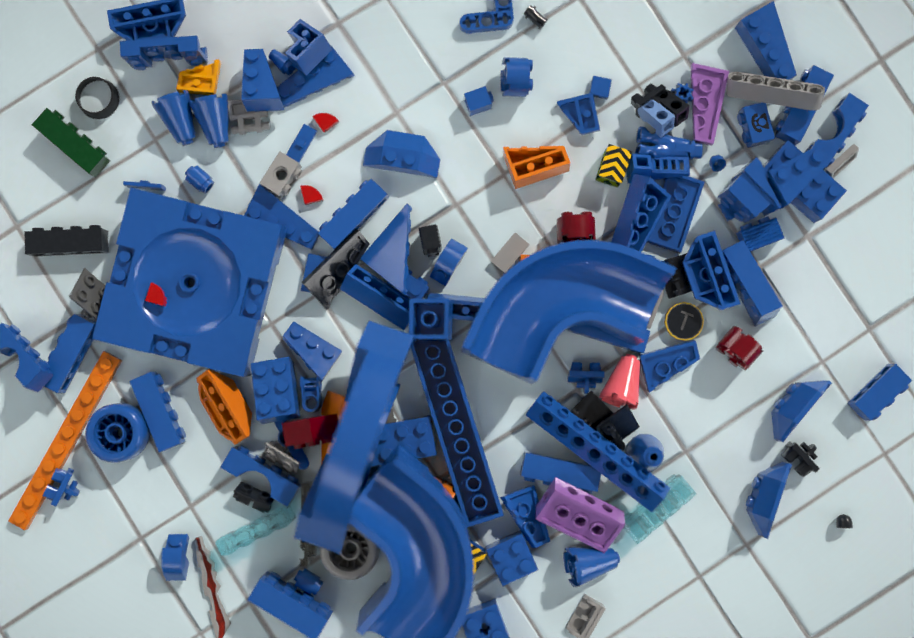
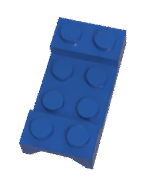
M197 35L120 41V56L135 70H145L148 67H152V60L161 62L164 59L170 58L173 60H182L184 58L192 66L208 63L207 48H200Z

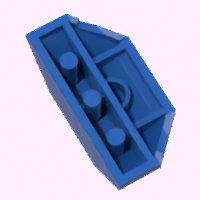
M157 0L107 10L110 29L126 41L175 37L186 17L183 0Z
M386 130L366 147L363 166L438 178L440 158L425 136Z
M712 231L695 237L682 261L694 298L719 310L741 304L716 232Z
M829 380L796 382L788 386L785 396L779 398L774 403L773 407L775 408L771 411L773 435L776 441L784 442L789 434L828 387H830L832 382Z
M780 462L758 473L752 482V493L746 500V511L758 535L766 539L769 538L792 464Z

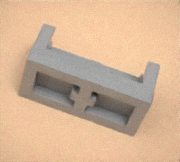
M584 593L565 628L577 638H590L606 608L602 603Z

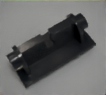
M240 482L233 495L236 501L247 506L253 501L252 508L262 513H269L271 504L275 500L270 497L271 495L268 492L261 491L244 482Z

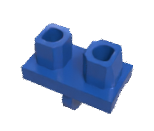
M572 362L567 379L570 383H576V388H583L584 394H588L589 388H596V383L603 382L605 371L601 370L600 363L592 362L589 364V371H582L581 362Z
M56 468L51 480L61 483L59 488L47 485L42 495L52 501L51 505L57 506L63 492L66 493L64 497L66 500H70L71 496L79 495L80 490L76 488L77 481L73 480L71 485H67L73 475V469L68 468L66 471Z

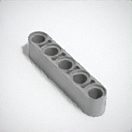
M742 72L730 73L726 87V94L729 97L812 111L821 108L825 88L818 84Z

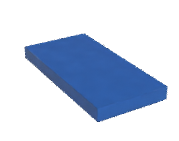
M689 176L665 178L662 188L671 195V198L647 243L679 254L682 252L705 183L704 181Z

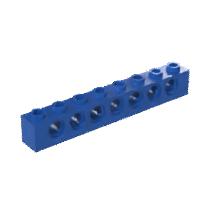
M544 391L526 413L528 418L650 512H653L668 494L670 487L642 467L632 457L625 454L615 444L608 441L599 432L595 431Z

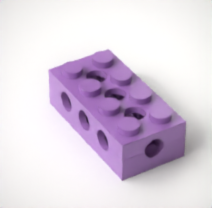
M556 477L536 505V520L604 553L625 526L623 510Z

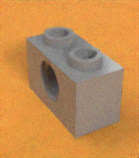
M279 151L259 184L278 197L283 198L284 195L287 196L289 194L294 179L297 180L301 175L302 166ZM282 172H286V178L284 180H279V174Z

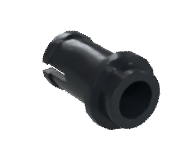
M532 5L523 13L526 16L525 18H529L539 29L548 21Z

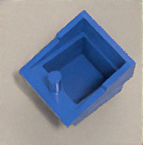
M757 157L745 165L731 179V183L718 195L721 199V204L726 208H730L734 212V217L744 223L757 217L760 213L765 217L781 207L767 181L769 176Z

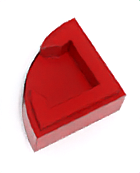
M318 113L312 116L324 133L339 123V120L329 113Z
M308 185L300 186L305 205L324 201L320 192L314 187Z
M151 282L145 301L166 307L167 299L162 288Z

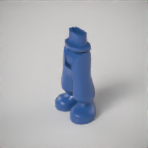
M640 126L638 128L636 142L639 144L636 147L635 154L651 155L653 158L689 157V160H693V158L701 159L703 144L695 143V140L691 141L667 134L660 138L656 132L650 133L646 127ZM644 143H652L653 146H649Z

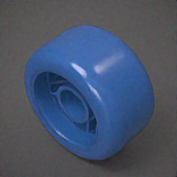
M117 403L106 405L94 412L87 423L85 437L89 449L96 457L106 462L117 463L138 456L148 444L150 430L140 409L130 404ZM119 428L122 430V437L118 435Z

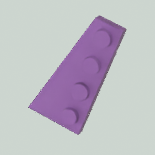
M692 63L691 88L694 89L692 92V97L694 98L692 100L693 140L697 143L712 146L716 136L729 71Z

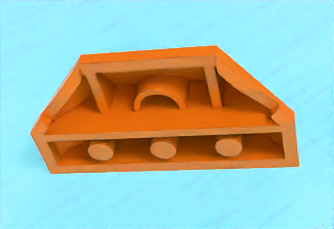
M208 369L199 375L196 380L199 383L200 401L218 432L226 439L232 441L234 445L249 437L252 411L234 380L212 369Z

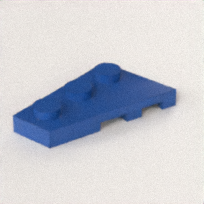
M294 321L282 338L295 354L301 357L308 369L314 372L320 382L323 381L342 353V350Z
M695 340L639 355L647 391L650 393L655 387L668 381L670 377L678 372H682L700 360Z
M534 485L500 497L531 548H537L551 542L546 524L536 520V505L539 499Z

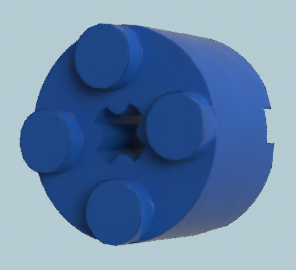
M504 57L502 65H505V69L501 70L500 87L501 91H504L502 96L526 97L529 91L533 89V79H530L533 61L528 60V58Z

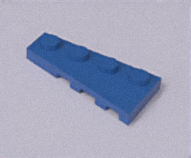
M332 47L333 50L307 75L298 70L277 86V90L285 108L307 98L308 95L315 92L318 93L328 86H334L340 83V81L355 75Z
M258 185L244 216L283 225L287 228L285 238L313 250L319 237V231L263 186Z

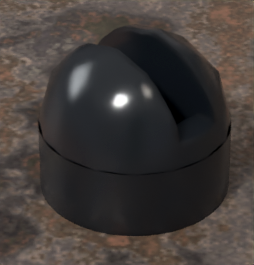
M845 514L839 515L836 519V528H853L852 519Z

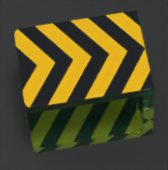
M608 144L595 180L613 187H619L620 183L623 182L633 151Z

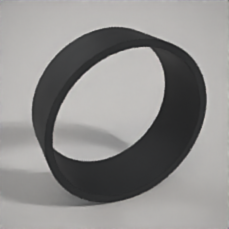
M100 77L84 79L78 85L75 92L77 105L85 115L93 119H104L111 116L119 105V92L115 85ZM104 81L111 90L109 104L98 112H89L83 109L80 102L83 89L91 82Z

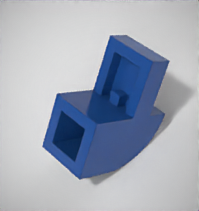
M451 239L436 261L429 277L446 286L468 248Z
M168 534L166 548L162 550V572L166 581H186L189 561L186 557L189 543L188 534Z

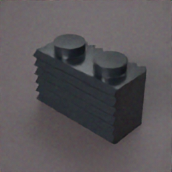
M438 225L419 227L424 255H428V257L439 256V252L442 251Z

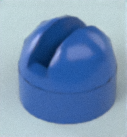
M715 155L710 158L709 165L713 171L718 172L725 168L726 161L721 155Z

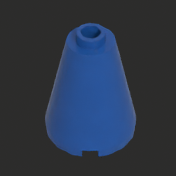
M183 90L184 94L179 95L177 91L157 98L158 103L151 101L153 108L178 144L182 143L183 146L193 143L196 135L188 90Z
M215 94L195 98V101L189 100L190 106L209 145H214V148L226 146L225 142H228L227 94H222V97H217Z
M639 434L628 442L625 454L632 457L633 460L651 472L661 465L664 459V448L656 437L649 434Z
M567 547L565 548L567 552L563 553L565 571L570 573L571 579L568 580L573 587H579L617 568L618 563H620L619 554L613 548H608L604 553L595 548Z

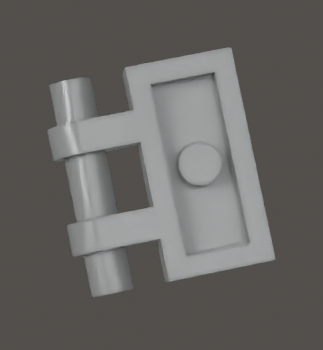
M242 99L228 101L229 119L231 122H238V126L231 127L232 134L239 133L240 135H245L246 132L256 131L260 133L263 130L270 129V123H262L261 120L263 117H269L268 111L247 112ZM254 119L255 124L245 125L244 120Z

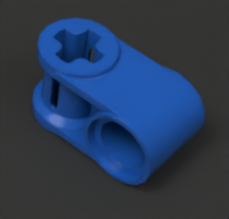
M301 376L302 407L307 412H317L322 407V382L317 379V376L313 378ZM311 398H314L317 402L314 409L308 407V401Z

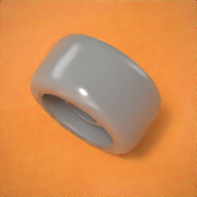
M350 523L340 554L320 547V556L325 568L335 577L344 580H354L365 576L373 569L380 554V547ZM347 543H354L356 550L353 552L349 551L346 547Z

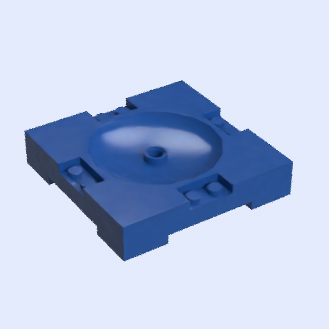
M130 187L116 243L119 247L110 282H106L92 339L145 353L165 356L240 377L251 376V363H254L260 340L258 337L276 266L279 264L287 228L280 224ZM191 278H193L195 281V284L192 288H190L188 284ZM151 282L162 288L167 299L166 307L145 301Z

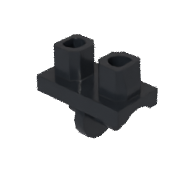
M789 441L785 445L787 449L782 454V457L788 463H792L798 458L801 463L794 469L800 476L804 477L810 472L816 473L820 469L813 462L818 457L814 453L817 449L814 444L808 446L803 442L799 446L796 442L791 443Z

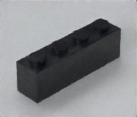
M90 225L87 229H82V226H70V229L63 230V227H51V230L32 228V231H24L25 254L29 256L109 253L108 230L101 228L100 225Z

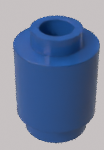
M198 165L189 167L185 172V180L199 192L207 193L214 185L212 177Z
M306 568L303 571L299 570L293 579L296 581V587L315 596L324 583L320 580L321 577Z

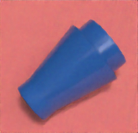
M276 49L269 53V59L273 61L283 74L291 75L296 70L287 55Z

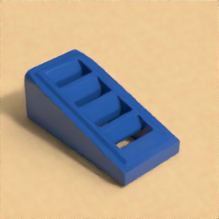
M651 157L653 171L650 176L653 180L690 176L689 157ZM680 164L684 165V170H680ZM672 165H676V170H672Z

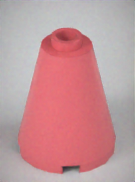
M626 354V356L620 358L600 393V398H602L603 402L619 408L620 405L625 406L627 404L630 410L637 409L640 361L637 360L635 355Z

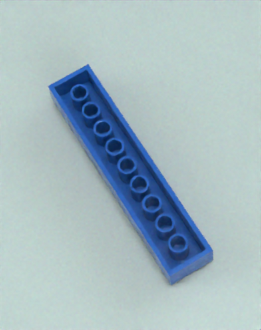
M413 340L410 348L466 526H474L504 516L450 341Z

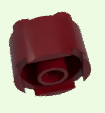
M563 212L561 217L556 220L557 244L561 242L596 240L595 217L592 216V212H582L581 214L574 215L572 212Z
M732 326L715 348L721 354H726L730 357L728 361L735 367L739 366L746 371L764 350H762V346L752 336L741 334L742 329Z

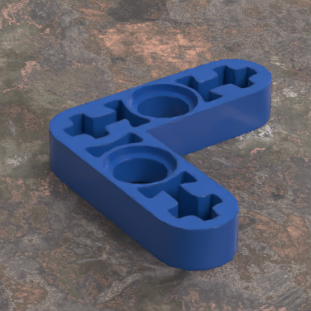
M494 0L495 11L463 15L459 23L461 31L470 34L511 28L514 20L512 0H508L509 3L506 6H501L498 0ZM503 16L510 19L507 24H504V21H502ZM487 17L491 19L492 23L489 26H484L481 20ZM494 17H497V25H495ZM476 19H478L479 27H476ZM466 20H469V22L472 23L470 24L469 28L466 27Z

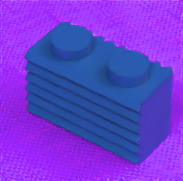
M769 216L759 219V224L752 226L749 223L741 226V231L736 233L739 242L743 240L750 252L785 239L777 218L770 219Z

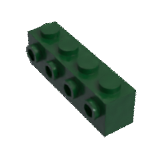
M46 108L32 123V126L88 174L96 178L111 161L106 157L107 152L99 146L95 148L91 144L93 140L85 134L81 136L77 132L79 129L70 121L67 124L63 120L65 117L56 109L51 111Z

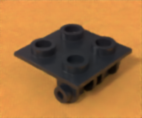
M686 254L662 261L676 267L674 275L665 286L668 299L692 292L682 264Z
M592 390L570 411L595 431H597V425L614 414Z
M626 404L597 425L596 429L604 438L624 451L625 443L622 440L640 426Z

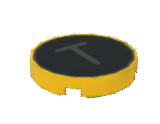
M685 302L675 304L669 308L664 320L665 327L670 336L683 341L693 339L699 335L704 322L698 307Z

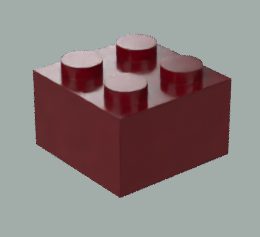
M337 414L282 423L285 446L294 445V449L306 447V443L308 447L320 445L321 440L322 444L333 442L339 426Z

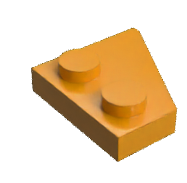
M213 60L214 63L206 66L201 64L193 69L180 71L177 91L184 93L183 90H188L189 94L215 95L221 68L220 60Z

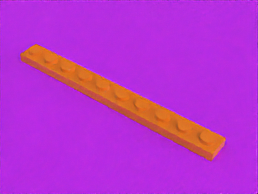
M103 351L8 521L23 530H27L45 500V497L42 495L47 485L53 486L55 482L51 478L56 468H63L122 362L121 359Z

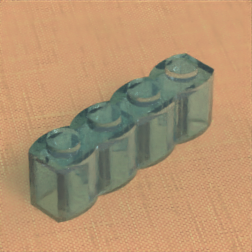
M673 474L665 481L670 490L665 499L653 512H650L638 503L637 509L633 513L628 512L624 515L625 526L623 528L637 544L643 541L652 531L662 525L697 494L681 475Z
M285 505L281 506L274 512L265 514L254 522L246 523L237 530L226 533L215 542L221 556L232 554L240 547L252 544L258 538L267 537L275 530L287 527L296 519L291 505L288 507Z

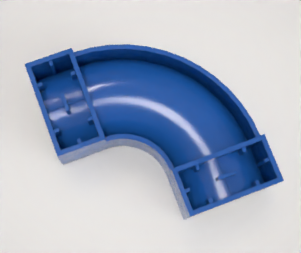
M572 241L544 248L518 262L496 282L483 301L463 343L461 352L525 382L534 384L540 376L555 340L563 331L579 325L595 326L600 328L602 332L636 346L646 340L648 335L646 333L647 325L653 309L667 282L674 275L676 267L630 247L605 241Z
M368 321L356 346L344 400L347 401L330 452L325 455L299 513L295 539L339 554L341 553L357 494L368 481L381 435L401 386L400 383H397V379L412 345L413 335Z
M398 445L358 492L349 522L381 548L389 560L392 571L387 583L384 582L359 611L356 631L362 636L367 631H370L384 638H455L468 612L473 592L474 563L469 532L462 513L451 494L429 472V468Z

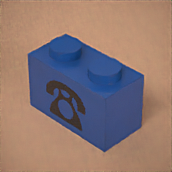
M762 102L745 106L738 112L737 120L739 125L742 126V139L746 143L747 148L767 144L775 139L766 103Z

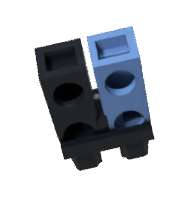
M650 83L644 89V97L639 93L631 97V104L636 108L635 115L644 122L649 123L656 130V134L660 138L688 119L690 105L671 91L666 90V87L662 84L656 87Z

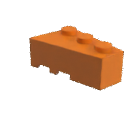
M527 146L521 148L503 147V157L515 189L569 172L570 160L564 146H539V148H527Z

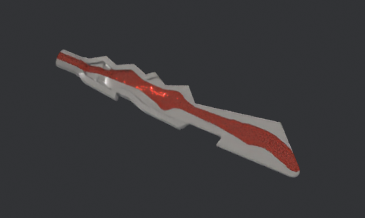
M199 536L194 538L197 546L198 568L201 567L202 584L205 596H208L211 602L212 610H209L215 636L216 638H223L231 622L217 594L221 585L216 580L217 571L214 570L215 563L210 558L211 552L205 547L203 537Z

